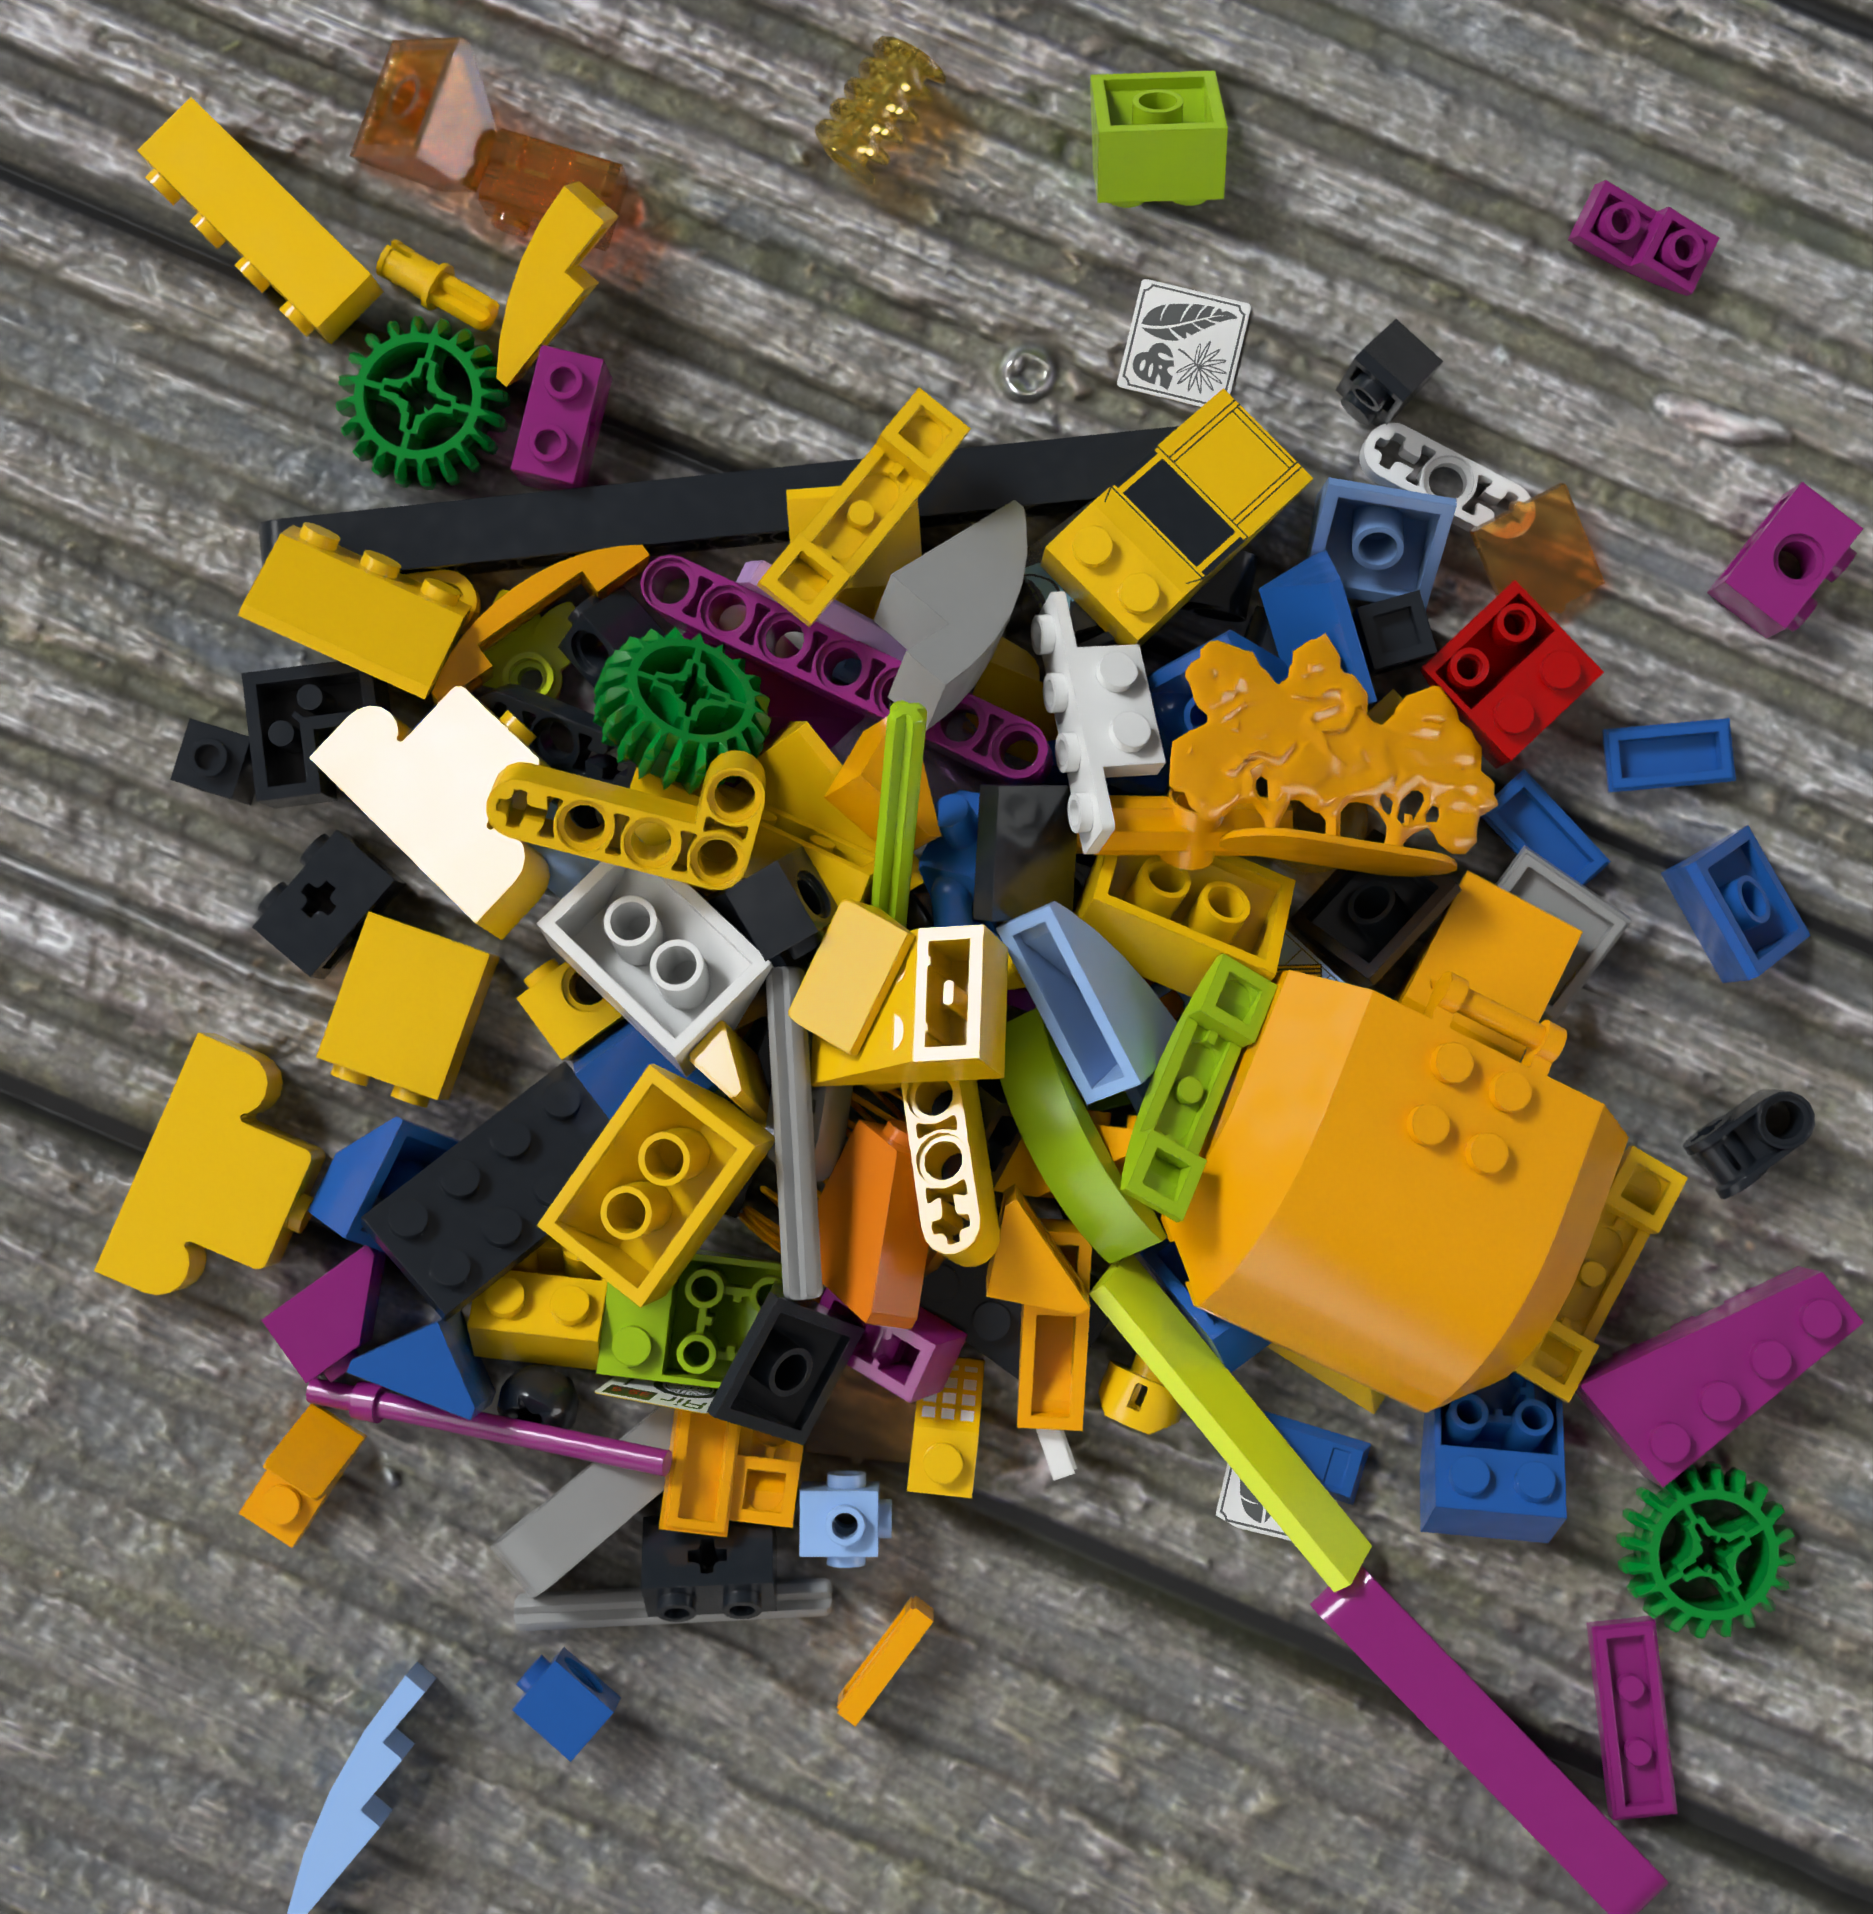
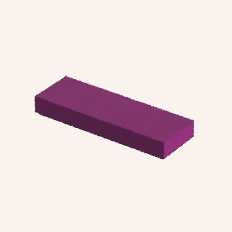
M1650 1616L1586 1622L1608 1815L1613 1820L1678 1814L1656 1621Z

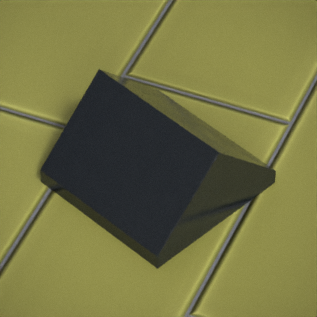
M1373 829L1364 840L1384 843L1386 836ZM1337 868L1289 922L1357 986H1374L1462 889L1456 882L1444 874L1416 877L1388 876Z
M775 1280L707 1412L714 1418L804 1445L865 1329L854 1321L812 1299L790 1300L785 1298L783 1284Z

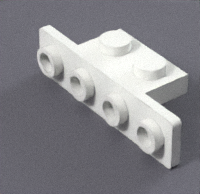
M1064 591L1051 592L1039 615H1035L1032 620L1031 641L1034 652L1037 655L1042 654L1046 672L1043 683L1044 704L1049 713H1054L1058 729L1055 744L1057 766L1060 772L1067 773L1071 792L1068 801L1069 824L1071 830L1080 835L1083 853L1098 854L1115 830V821L1105 778L1158 775L1166 762L1140 645L1077 647L1066 593Z

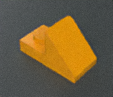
M311 1403L264 1462L263 1468L266 1471L238 1514L293 1548L301 1540L367 1435L322 1406Z

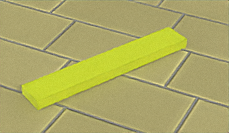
M1132 1254L1113 1262L1089 1292L1090 1297L1333 1592L1350 1586L1372 1547L1370 1542L1229 1370L1224 1367L1219 1358L1138 1259Z

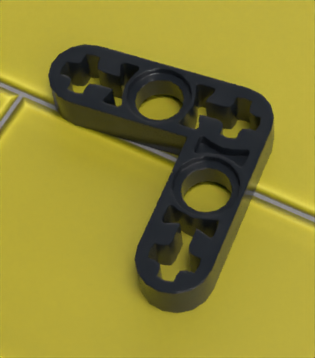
M511 683L499 686L479 699L499 718L504 714L499 711V706L505 704L507 706L506 711L509 710L537 736L529 747L551 768L630 788L636 767L638 766L633 762L623 763L627 765L625 770L619 771L617 769V759L606 753L615 748L618 749V747L602 744L603 727L593 722L594 714L521 685ZM535 718V720H534V722H533L532 724H530V723L527 722V721H529V720ZM553 722L562 723L571 731L574 738L572 753L561 751L553 743L550 736V728ZM592 751L597 753L588 759ZM589 805L575 807L573 820L581 828L593 829L600 826L594 807Z

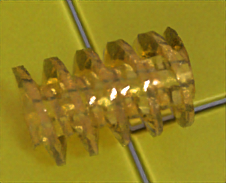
M881 36L873 43V54L875 57L867 56L858 65V73L861 78L852 77L847 80L844 85L846 98H837L830 104L829 113L832 119L824 118L818 121L815 126V134L826 154L847 174L868 186L874 185L876 178L866 166L867 162L871 160L883 166H888L891 161L890 156L880 145L883 139L896 145H902L905 141L904 135L895 125V122L899 119L911 125H916L920 120L919 115L909 104L910 101L914 99L926 105L933 102L934 96L924 84L926 78L939 84L946 83L945 74L930 56L919 48L891 36Z

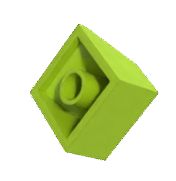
M1215 71L1090 75L1093 175L1097 203H1110L1117 207L1131 208L1139 206L1144 202L1173 201L1180 205L1194 206L1202 204L1206 200L1224 199L1228 126Z

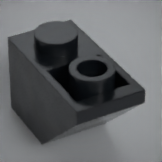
M1395 319L1366 345L1352 361L1336 388V391L1343 397L1341 405L1353 419L1364 426H1369L1371 423L1376 427L1382 424L1387 425L1433 377L1443 363V360L1400 321Z

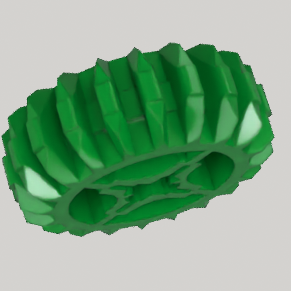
M421 316L413 317L410 333L408 334L403 332L396 321H389L387 331L391 339L382 343L373 333L367 334L365 341L373 352L367 358L360 353H349L348 360L359 371L358 375L346 374L339 376V385L343 390L353 394V396L342 398L336 402L337 411L341 415L351 418L343 424L341 432L347 440H359L353 449L354 455L361 462L374 458L371 470L381 479L388 476L395 469V482L400 487L408 488L418 472L421 486L425 490H433L436 485V473L442 472L451 486L457 485L460 480L455 467L464 463L471 472H479L482 467L473 454L479 448L487 454H496L498 446L487 433L488 431L505 432L508 427L505 418L493 412L510 406V397L507 392L495 389L502 384L496 379L497 367H488L494 355L487 345L473 348L475 337L466 328L460 330L452 337V326L446 319L440 318L435 323L430 334L427 324ZM417 360L413 372L407 377L389 379V376L398 368ZM446 361L458 366L468 374L472 388L471 406L461 403L456 396L446 393L448 378L443 372ZM430 393L437 404H434L433 408L429 411L424 407L425 413L418 415L409 403H413L417 397L423 400L422 394ZM377 402L384 403L391 411L401 414L399 430L403 434V439L400 447L383 438L376 418ZM446 427L460 429L445 443L429 448L433 436L439 430Z
M676 627L665 637L657 631L650 629L641 639L630 636L627 642L620 647V650H615L612 657L610 656L607 659L594 688L595 697L593 702L596 706L594 708L595 716L593 722L603 727L602 744L618 747L617 763H635L638 766L639 779L649 773L659 777L663 790L674 782H680L690 795L701 784L703 785L711 762L720 754L736 750L745 751L755 756L756 759L759 757L764 748L763 743L769 734V725L772 720L767 715L770 698L760 693L761 677L745 674L746 659L732 660L725 655V644L713 648L704 643L701 632L690 640L684 639ZM741 776L726 777L718 783L717 788L720 785H724L725 781L735 784Z
M1706 1461L1699 1475L1697 1469L1692 1464L1678 1475V1483L1673 1479L1664 1488L1659 1486L1661 1491L1656 1495L1642 1486L1636 1489L1638 1499L1646 1504L1641 1513L1630 1508L1622 1511V1517L1635 1525L1634 1533L1622 1532L1616 1536V1542L1620 1546L1634 1550V1553L1626 1555L1618 1561V1567L1622 1572L1636 1575L1630 1580L1627 1590L1635 1598L1646 1597L1643 1611L1654 1619L1664 1614V1625L1674 1632H1679L1687 1624L1689 1632L1693 1636L1703 1639L1706 1637L1712 1624L1717 1634L1722 1637H1731L1734 1617L1743 1626L1750 1629L1752 1627L1755 1628L1756 1625L1755 1616L1751 1610L1757 1605L1769 1613L1776 1611L1774 1601L1766 1596L1771 1586L1782 1591L1790 1589L1789 1582L1777 1574L1778 1566L1788 1567L1796 1563L1793 1554L1779 1549V1545L1795 1537L1791 1528L1775 1524L1782 1517L1785 1510L1776 1501L1764 1502L1768 1494V1488L1759 1481L1747 1484L1746 1472L1736 1467H1732L1724 1475L1720 1464L1714 1461ZM1710 1499L1725 1500L1731 1502L1741 1514L1732 1520L1722 1517L1717 1521L1707 1523L1703 1516L1694 1511L1691 1504ZM1672 1520L1675 1527V1539L1672 1545L1660 1554L1662 1560L1659 1561L1661 1538L1665 1528ZM1697 1531L1713 1541L1707 1548L1711 1555L1709 1560L1714 1568L1698 1558L1703 1553V1549L1700 1544L1702 1539ZM1750 1546L1747 1565L1741 1576L1738 1577L1736 1560L1739 1554ZM1702 1576L1716 1587L1719 1594L1705 1598H1689L1675 1594L1669 1585L1679 1579L1688 1582Z

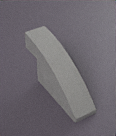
M1013 500L890 575L873 621L904 646L907 651L888 698L893 702L904 700L908 703L919 702L927 710L926 731L954 710L977 684L991 661L1012 614L1023 584L1027 559V522L1025 510L1016 500Z

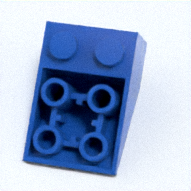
M1512 1372L1501 1381L1424 1413L1420 1461V1532L1549 1543L1567 1519L1563 1401L1517 1373Z

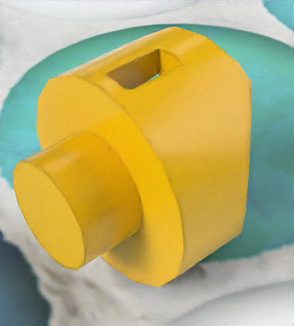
M1137 1353L1131 1366L1112 1360L1109 1361L1098 1389L1105 1416L1148 1435L1179 1423L1184 1411L1183 1408ZM1144 1385L1148 1388L1142 1405L1137 1403V1400Z

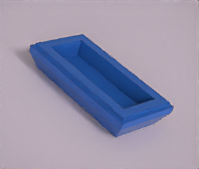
M1730 718L1602 730L1608 793L1736 781Z
M1525 769L1518 773L1495 795L1498 800V806L1481 816L1516 855L1525 845L1584 886L1611 862Z
M1261 1410L1334 1500L1353 1505L1371 1443Z

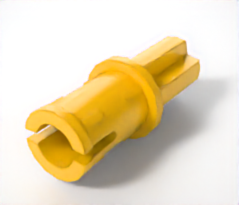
M398 239L392 240L391 246L387 244L380 254L376 266L377 275L419 298L423 308L432 311L439 307L481 332H486L493 325L500 309L498 302L456 278L455 269L452 265L448 263L439 265L415 252V250Z

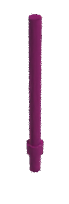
M316 1378L309 1382L306 1390L307 1402L349 1411L351 1418L378 1424L385 1418L663 1477L667 1476L672 1464V1452L670 1450L481 1412L472 1420H468L414 1398L390 1393L388 1388L372 1382L359 1381L354 1386L335 1381L330 1383L329 1380Z

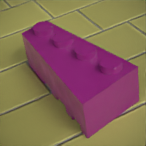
M1797 1266L1725 1300L1724 1304L1696 1317H1688L1670 1326L1671 1329L1639 1344L1633 1343L1612 1353V1357L1588 1367L1575 1393L1645 1478L1664 1488L1864 1322L1822 1271Z

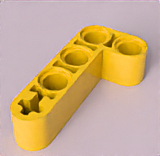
M731 750L722 753L711 762L706 772L698 806L533 763L516 762L507 765L497 774L486 800V815L490 825L498 833L508 838L707 889L723 890L739 882L747 870L765 805L766 774L762 764L756 757L745 751ZM741 776L752 784L754 790L747 798L730 800L718 791L717 785L726 777ZM514 790H523L528 793L525 810H518L512 807ZM551 796L560 799L554 820L546 818ZM589 805L596 808L602 814L605 822L593 829H583L571 820L568 812L576 806ZM647 822L658 823L666 828L670 834V839L658 846L647 845L639 840L634 830ZM714 839L724 840L735 848L736 854L728 861L722 863L713 862L701 853L700 848L708 841Z
M977 1080L863 1085L865 1088L875 1092L902 1088L921 1227L925 1241L933 1250L961 1266L977 1267L986 1263L998 1248L1000 1228ZM952 1090L953 1099L950 1106L943 1113L933 1116L932 1105L935 1099L941 1093ZM962 1153L960 1170L953 1177L942 1180L941 1169L944 1162L950 1156ZM948 1202H954L955 1207L949 1204ZM962 1217L970 1222V1227L963 1229ZM960 1233V1241H954L953 1235Z

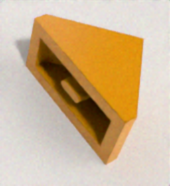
M887 717L862 732L824 796L826 800L875 842L877 840ZM922 763L914 850L941 836L924 763Z
M1016 1183L1004 1190L998 1219L1000 1243L995 1254L990 1258L986 1276V1297L1080 1315L1088 1310L1090 1304L1087 1288Z

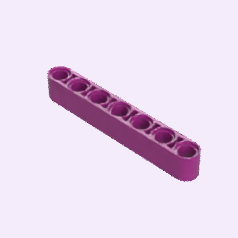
M675 555L660 556L651 561L643 571L640 582L643 597L670 624L695 636L701 632L703 640L716 646L725 644L726 651L878 723L890 714V699L888 695L902 661L817 621L811 627H808L781 604L683 557ZM680 578L689 579L688 593L682 600L672 604L664 603L663 594L670 582ZM733 605L746 606L745 620L738 628L730 631L720 630L719 620L725 609ZM794 631L803 633V646L796 655L790 658L776 657L775 648L781 636ZM850 658L861 661L862 669L856 681L845 686L832 683V673L839 662ZM970 693L964 697L954 710L925 732V746L1004 784H1041L1051 773L1053 765L1052 750L1041 729L1033 723ZM961 713L976 715L979 719V725L973 737L961 742L952 741L947 738V726L953 717ZM1026 740L1038 746L1036 760L1026 769L1015 770L1005 765V753L1010 745L1015 742Z
M1362 1565L1350 1586L1333 1592L1328 1586L1310 1603L1311 1607L1608 1914H1639L1669 1884L1646 1857Z

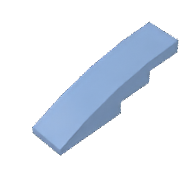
M418 1661L404 1676L364 1730L332 1786L303 1854L287 1914H308L392 1812L393 1809L374 1793L415 1744L399 1731L396 1726L436 1679Z

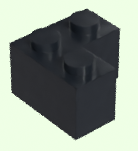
M340 661L241 673L256 802L277 809L338 801L336 784L309 757L357 709L376 706L382 707L391 713L387 682Z

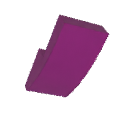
M1604 180L1594 185L1568 241L1632 275L1688 296L1693 294L1720 238L1671 207L1656 211L1611 182Z

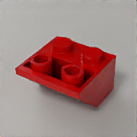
M1515 579L1420 668L1430 687L1435 685L1443 689L1456 707L1460 722L1472 730L1475 739L1482 746V756L1495 769L1512 761L1604 673Z

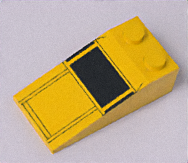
M1223 388L1097 497L1045 547L1040 566L1105 632L1108 631L1115 638L1114 641L1118 645L1139 644L1141 647L1296 498L1314 478Z

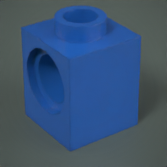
M563 1647L551 1662L541 1654L519 1679L516 1686L524 1693L512 1710L571 1762L614 1713L621 1697Z

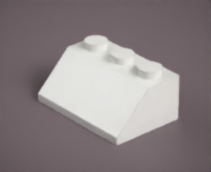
M600 862L536 923L550 946L686 1078L697 1068L689 1061L691 1057L688 1054L721 1020H724L733 1030L736 1029L773 967L769 960L765 962L758 949L689 884L605 862Z

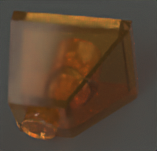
M461 37L392 40L349 157L360 163L442 192L476 193L479 184L490 171L492 164L491 152L498 136V131L471 44Z

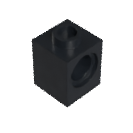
M623 586L602 600L594 594L580 603L568 617L572 627L558 648L595 688L607 659L610 656L612 657L615 650H620V647L627 642L630 636L641 639L650 629L657 631L663 637L667 634Z
M1420 590L1360 606L1352 612L1370 677L1425 662L1437 653Z
M190 718L170 780L251 806L255 795L249 736Z
M803 846L724 891L765 962L787 949L792 958L796 960L817 948L825 935L823 928L831 923L838 908Z

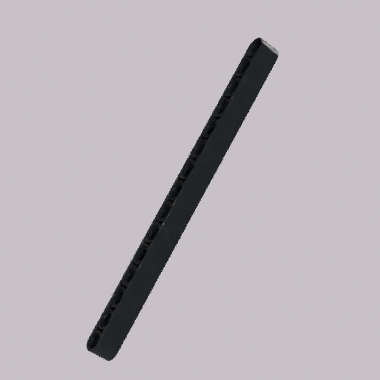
M1179 426L956 449L918 498L920 528L977 523L1013 500H1016L1024 507L1026 517L1082 512ZM862 459L274 519L258 525L262 567L280 533L292 525L302 528L304 522L313 523L334 532L341 538L339 546L363 556L365 550H371L395 560L401 565L400 574L452 570L462 575L550 567L576 555L625 545H643L650 556L790 542L786 490L841 486Z

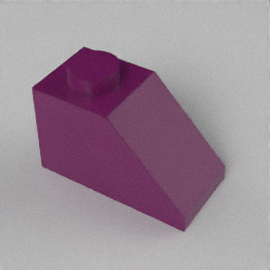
M363 1246L261 1320L305 1383L323 1374L332 1383L347 1372L352 1359L360 1356L356 1350L372 1339L387 1255L385 1252Z

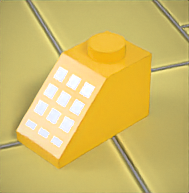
M958 1357L943 1391L916 1401L907 1491L972 1498L985 1359Z

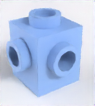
M854 1470L828 1472L827 1481H803L800 1489L799 1557H827L828 1566L839 1568L861 1567L866 1565V1557H878L879 1539H892V1499H879V1481H866L865 1472ZM841 1513H849L857 1521L852 1524H844L836 1516Z

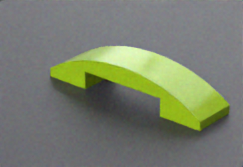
M1224 953L1217 956L1200 982L1162 1053L1137 1115L1122 1172L1120 1191L1175 1222L1183 1221L1207 1163V1160L1200 1157L1199 1153L1241 1049L1255 1043L1278 987L1275 983Z
M1036 1007L1006 1022L1004 1078L1000 1079L1001 1085L1022 1139L1050 1191L1081 1235L1098 1254L1111 1264L1162 1242L1167 1238V1235L1152 1208L1120 1191L1122 1177L1065 1069L1067 1065Z

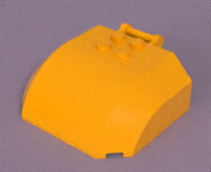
M1292 970L1275 975L1271 982L1278 985L1257 1039L1255 1043L1242 1047L1200 1150L1199 1156L1206 1159L1207 1163L1183 1221L1175 1222L1163 1214L1161 1216L1169 1242L1175 1241L1187 1272L1189 1281L1185 1282L1193 1305L1423 1413L1430 1412L1505 1379L1531 1354L1565 1303L1585 1259L1629 1136L1605 1104L1548 1076L1552 1063L1558 1058L1567 1040V1030L1549 1020L1538 1023L1470 989L1467 979L1451 971L1445 972L1436 983L1424 1015L1372 989ZM1457 1012L1526 1046L1522 1062L1520 1063L1449 1028L1454 1014Z

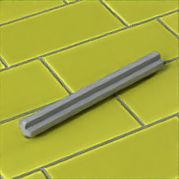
M782 966L772 968L766 977L783 1294L785 1298L790 1300H808L821 1296L823 1291L808 1030L798 1025L788 1016V1010L805 977V973L800 967Z
M826 1578L777 1580V1611L761 1612L760 1615L750 1619H734L724 1614L696 1615L693 1619L684 1622H669L660 1619L658 1616L648 1617L641 1587L543 1592L535 1597H529L527 1593H522L515 1599L514 1621L516 1628L520 1631L827 1616L833 1608L832 1585L830 1580Z

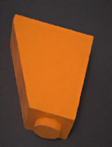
M890 1118L886 1125L859 1119L818 1199L822 1284L866 1324L912 1329L918 1317L929 1244L925 1241L921 1227L907 1123L894 1118Z

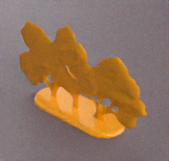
M1326 633L1317 639L1309 640L1293 651L1288 678L1280 684L1276 683L1270 674L1261 667L1254 652L1243 650L1219 640L1210 641L1201 648L1200 658L1191 662L1185 671V678L1190 684L1194 701L1198 708L1207 715V722L1172 741L1169 786L1174 791L1185 793L1189 806L1196 811L1203 822L1219 820L1238 804H1252L1264 819V827L1238 829L1224 834L1220 838L1219 845L1226 850L1378 875L1416 877L1448 874L1457 870V862L1453 858L1442 853L1404 847L1405 841L1413 834L1428 828L1434 834L1438 844L1452 854H1466L1477 843V827L1480 817L1498 806V800L1494 795L1495 784L1491 778L1481 771L1482 746L1475 739L1472 730L1460 722L1456 707L1440 686L1434 685L1409 694L1398 704L1395 713L1383 725L1375 723L1367 715V692L1353 674L1344 673L1341 669V657ZM1260 776L1267 780L1268 800L1259 796L1256 790V780ZM1411 791H1419L1424 797L1419 811L1414 819L1411 814L1404 813V823L1401 824L1398 820L1401 802ZM1382 794L1393 802L1390 814L1383 810L1380 802ZM1300 800L1311 811L1320 813L1326 820L1325 834L1280 828V821L1290 801ZM1354 802L1365 803L1372 806L1380 814L1387 826L1384 843L1340 836L1341 811L1347 804ZM1432 806L1437 807L1439 811L1437 822H1426L1427 812Z

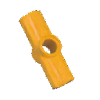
M1172 788L1169 790L1168 796L1109 795L1115 821V830L1100 852L1094 855H1158L1166 863L1181 869H1203L1211 865L1214 856H1255L1226 850L1220 847L1219 841L1224 834L1233 830L1264 827V819L1252 804H1238L1219 820L1203 822L1196 811L1189 806L1185 793L1174 791ZM1290 803L1280 821V828L1294 829L1293 808Z

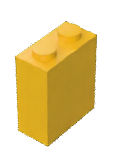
M368 911L316 1058L333 1063L330 1074L342 1080L366 1087L370 1077L394 1085L390 1096L413 1105L427 1108L430 1098L449 1100L500 956Z

